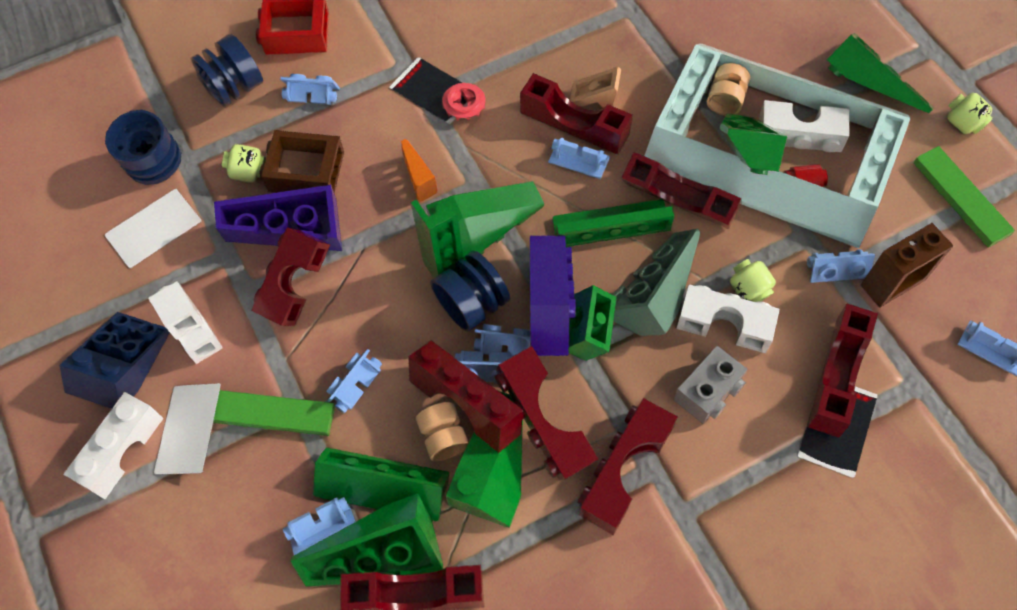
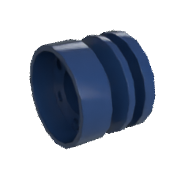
M228 34L215 42V48L219 56L216 57L209 49L205 48L202 50L205 60L199 54L191 57V62L200 82L208 93L215 97L224 107L231 104L229 95L236 100L240 98L237 84L249 92L263 83V77L255 61L233 34Z
M133 110L124 113L111 123L106 132L105 144L108 152L135 182L144 185L161 183L168 180L177 171L181 163L182 152L178 143L168 132L161 119L152 112Z
M474 250L465 256V260L460 259L455 263L458 274L451 269H446L430 281L431 288L441 306L451 319L466 332H469L485 320L483 308L490 313H494L498 310V305L503 306L510 301L509 291L499 273L483 255Z

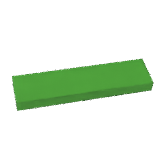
M939 146L915 159L914 165L988 248L1014 233L1015 229Z
M220 390L213 423L329 436L335 405L329 402Z

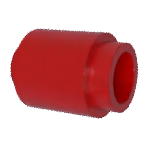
M820 164L795 166L783 171V173L821 187L828 184L827 171L822 169Z

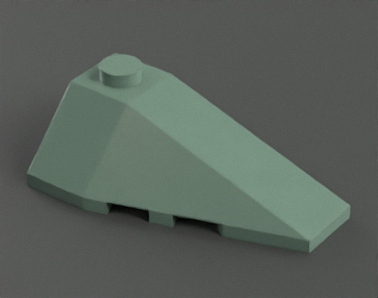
M698 228L674 233L652 254L654 261L651 264H648L643 269L638 268L633 273L635 277L633 282L626 288L620 286L613 293L617 297L613 322L640 336L666 334L680 309L700 237Z

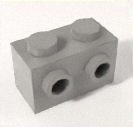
M716 346L677 389L674 401L702 424L710 416L716 419L727 404L723 401L728 395L731 394L735 397L746 384L742 379L748 369L719 346Z

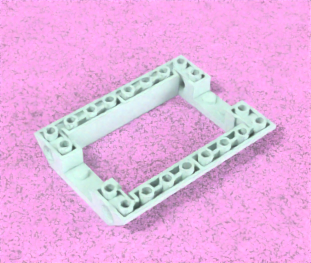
M696 44L654 127L644 156L661 163L666 168L690 180L707 186H714L742 198V205L859 248L877 211L911 118L908 114L704 44ZM725 63L739 64L750 73L751 78L748 85L750 87L819 110L821 106L849 109L850 122L870 129L873 128L864 148L866 151L847 195L780 171H768L767 175L750 172V168L738 156L687 138L690 121L703 94H707L712 84L716 67Z

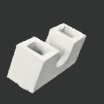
M764 100L759 120L787 136L785 147L842 152L849 138V109L821 106L814 122L806 123L794 116L792 111L793 103Z
M178 281L162 287L156 294L148 298L164 326L176 340L179 339L187 354L196 364L223 348L205 318Z
M689 285L676 329L706 337L712 322L720 319L727 320L733 323L738 331L737 346L766 353L773 341L780 309L771 307L766 302H753L741 299L736 294L715 292L706 286Z
M124 392L64 472V475L106 499L125 472L120 468V460L125 450L136 441L145 445L163 420V417L150 405Z

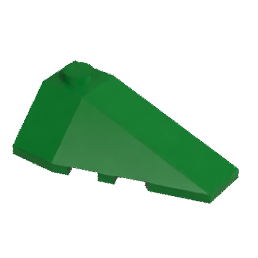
M855 33L851 34L827 59L830 63L828 66L829 70L838 78L843 75L849 80L926 113H930L933 110V106L909 83L903 82L900 79V75L892 67L881 62L880 56Z
M727 113L725 119L721 122L720 130L740 160L750 168V172L767 175L768 171L779 172L787 136L754 117Z
M531 181L452 195L426 205L429 217L452 205L458 214L463 257L465 260V256L472 250L479 252L481 255L484 254V250L495 241L498 243L505 237V233L514 226L521 225L543 208L544 201L534 182Z
M499 391L501 394H503V395H504L505 397H507L509 400H511L512 402H514L513 399L511 398L510 394L505 393V392H502V391ZM523 420L521 435L499 453L479 438L475 432L473 433L446 494L450 507L508 528L511 527L521 499Z
M419 494L383 506L292 556L290 561L305 586L341 584V574L378 572L388 575H416L443 569V562L432 519Z

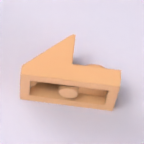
M615 67L574 81L570 101L580 107L596 102L602 108L607 104L613 106L618 91L621 69Z

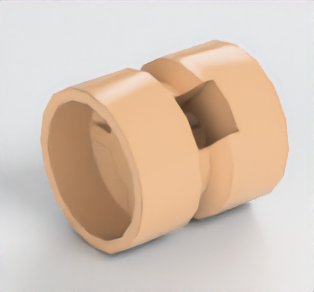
M735 63L720 65L716 70L707 98L708 107L713 112L726 116L727 113L738 114L742 109L745 93L751 78L749 71Z
M438 403L417 414L416 421L420 432L425 437H428L424 443L431 461L448 460L466 450L469 442L463 427L458 426L460 419L454 403Z

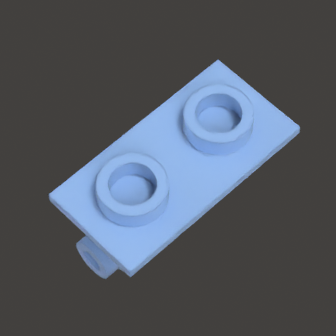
M290 74V77H280V80L287 85V88L282 89V98L287 99L288 102L307 103L308 93H311V103L331 105L332 102L337 100V93L333 90H340V87L331 77L318 75L316 79H308L301 74Z
M561 137L560 139H554L552 144L553 152L548 163L601 179L610 156L604 154L603 150L597 151L588 147H580L578 144L565 141Z
M862 249L839 252L838 256H834L833 253H813L812 256L807 257V266L812 268L810 282L865 279L872 269L875 254L863 252Z
M970 320L957 345L1017 376V343L1008 338H1003L1000 334L983 326L984 323L982 322L977 324Z
M483 324V330L475 329L476 333H481V339L475 338L474 350L482 351L483 354L489 355V352H502V345L508 346L507 352H511V355H516L531 347V330L514 328L513 334L501 332L502 326Z
M368 349L362 355L356 352L345 366L349 370L343 379L337 377L326 390L330 396L325 402H330L332 399L336 400L335 407L342 413L352 410L355 403L364 393L355 384L360 382L367 388L381 372L380 367L382 363L375 357H372L370 360L366 358L370 352Z
M461 350V353H455V358L486 382H494L496 384L494 376L498 374L495 370L497 366L515 356L511 355V352H489V361H483L482 351Z
M336 497L315 508L320 518L316 521L313 520L310 512H307L287 522L288 526L283 528V532L287 540L291 541L294 555L356 522L345 498L338 500Z

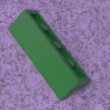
M660 199L555 215L552 217L555 235H565L566 247L671 231L674 213L672 206L666 207L664 200Z
M417 200L410 202L425 266L433 278L446 269H451L458 274L455 263L460 259L464 260L458 214L450 205L428 217Z
M326 447L315 462L313 495L328 500H333L336 497L338 500L345 498L348 504L378 510L392 502L419 494L432 521H438L441 515L443 494L449 483L450 472Z

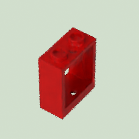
M262 0V7L258 8L260 28H256V40L258 44L262 45L265 55L327 52L329 11L326 0ZM312 16L311 30L271 32L272 18Z

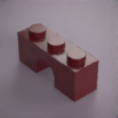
M287 227L278 240V249L274 259L266 268L265 280L255 293V303L251 311L281 326H295L307 299L295 293L291 283L292 277L300 268L319 272L330 244L303 231Z

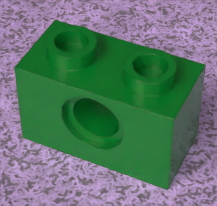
M594 285L574 294L576 315L575 318H569V354L587 361L610 351L616 296Z

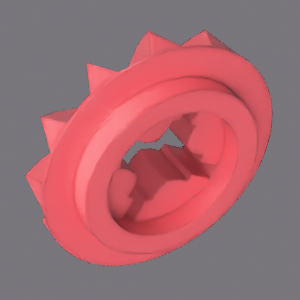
M455 84L447 89L443 95V109L446 110L448 116H454L457 121L460 118H466L469 121L472 116L479 117L480 111L485 109V95L474 84ZM462 96L464 97V100H466V102L468 103L467 107H463V105L461 104Z

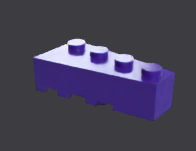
M331 185L214 202L216 229L225 242L278 246L280 236L288 227L303 231L330 244L328 250L343 251L337 199Z
M565 235L530 236L531 346L538 356H568L569 318H575L576 315L572 248L566 247Z

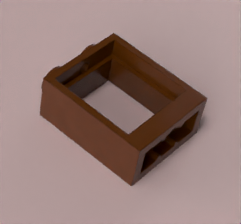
M274 130L272 140L267 143L265 164H262L260 167V179L264 182L268 192L278 193L331 185L335 193L344 156L340 136ZM284 150L324 154L319 175L312 176L278 172Z
M930 223L884 250L861 283V287L881 308L926 281L952 249L953 244L933 223Z

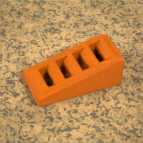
M406 139L402 140V153L418 201L422 202L437 193L436 179L410 142Z

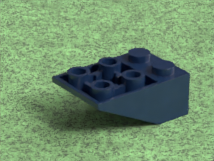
M120 312L115 313L59 365L65 393L111 409L124 392L134 397L141 388L170 332L164 326Z

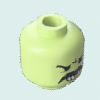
M970 93L967 96L960 94L948 105L951 108L947 115L948 121L963 134L971 132L977 134L993 119L990 116L992 113L991 105L977 93Z
M235 144L230 152H224L222 168H227V175L232 180L253 183L257 178H260V167L262 164H265L266 157L262 156L259 148Z
M747 259L733 268L735 274L730 279V285L741 299L758 302L763 301L774 293L772 288L775 286L776 281L762 261L751 263Z

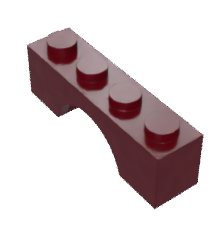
M533 73L520 92L521 114L617 155L630 135L633 114L609 104L599 110L582 108L571 102L562 93L558 83Z
M633 152L621 177L624 183L662 199L726 229L730 228L742 204V198L717 187L707 186L683 177L666 168L661 163L636 152Z
M846 303L835 323L807 427L838 438L849 427L857 395H855L857 375L864 354L871 342L878 313Z
M429 341L408 356L409 381L430 398L437 393H441L454 400L468 416L475 434L498 453L521 435L523 410L435 342Z
M532 346L497 366L495 370L498 374L494 376L495 380L503 392H509L514 401L513 403L523 410L522 420H525L530 429L527 435L536 449H542L547 458L543 461L544 465L553 478L557 476L560 481L565 480L598 460L582 431L569 432L560 430L552 426L544 418L539 407L538 394L548 372Z
M643 398L639 407L635 405L631 407L624 422L628 423L624 433L619 431L616 433L609 446L613 450L609 459L602 458L593 475L598 477L592 488L586 485L577 501L578 504L582 505L579 516L614 536L632 501L621 481L620 473L623 464L629 458L639 453H660L675 426L678 416Z
M481 565L445 567L436 572L416 575H388L378 572L341 574L340 610H453L484 607Z

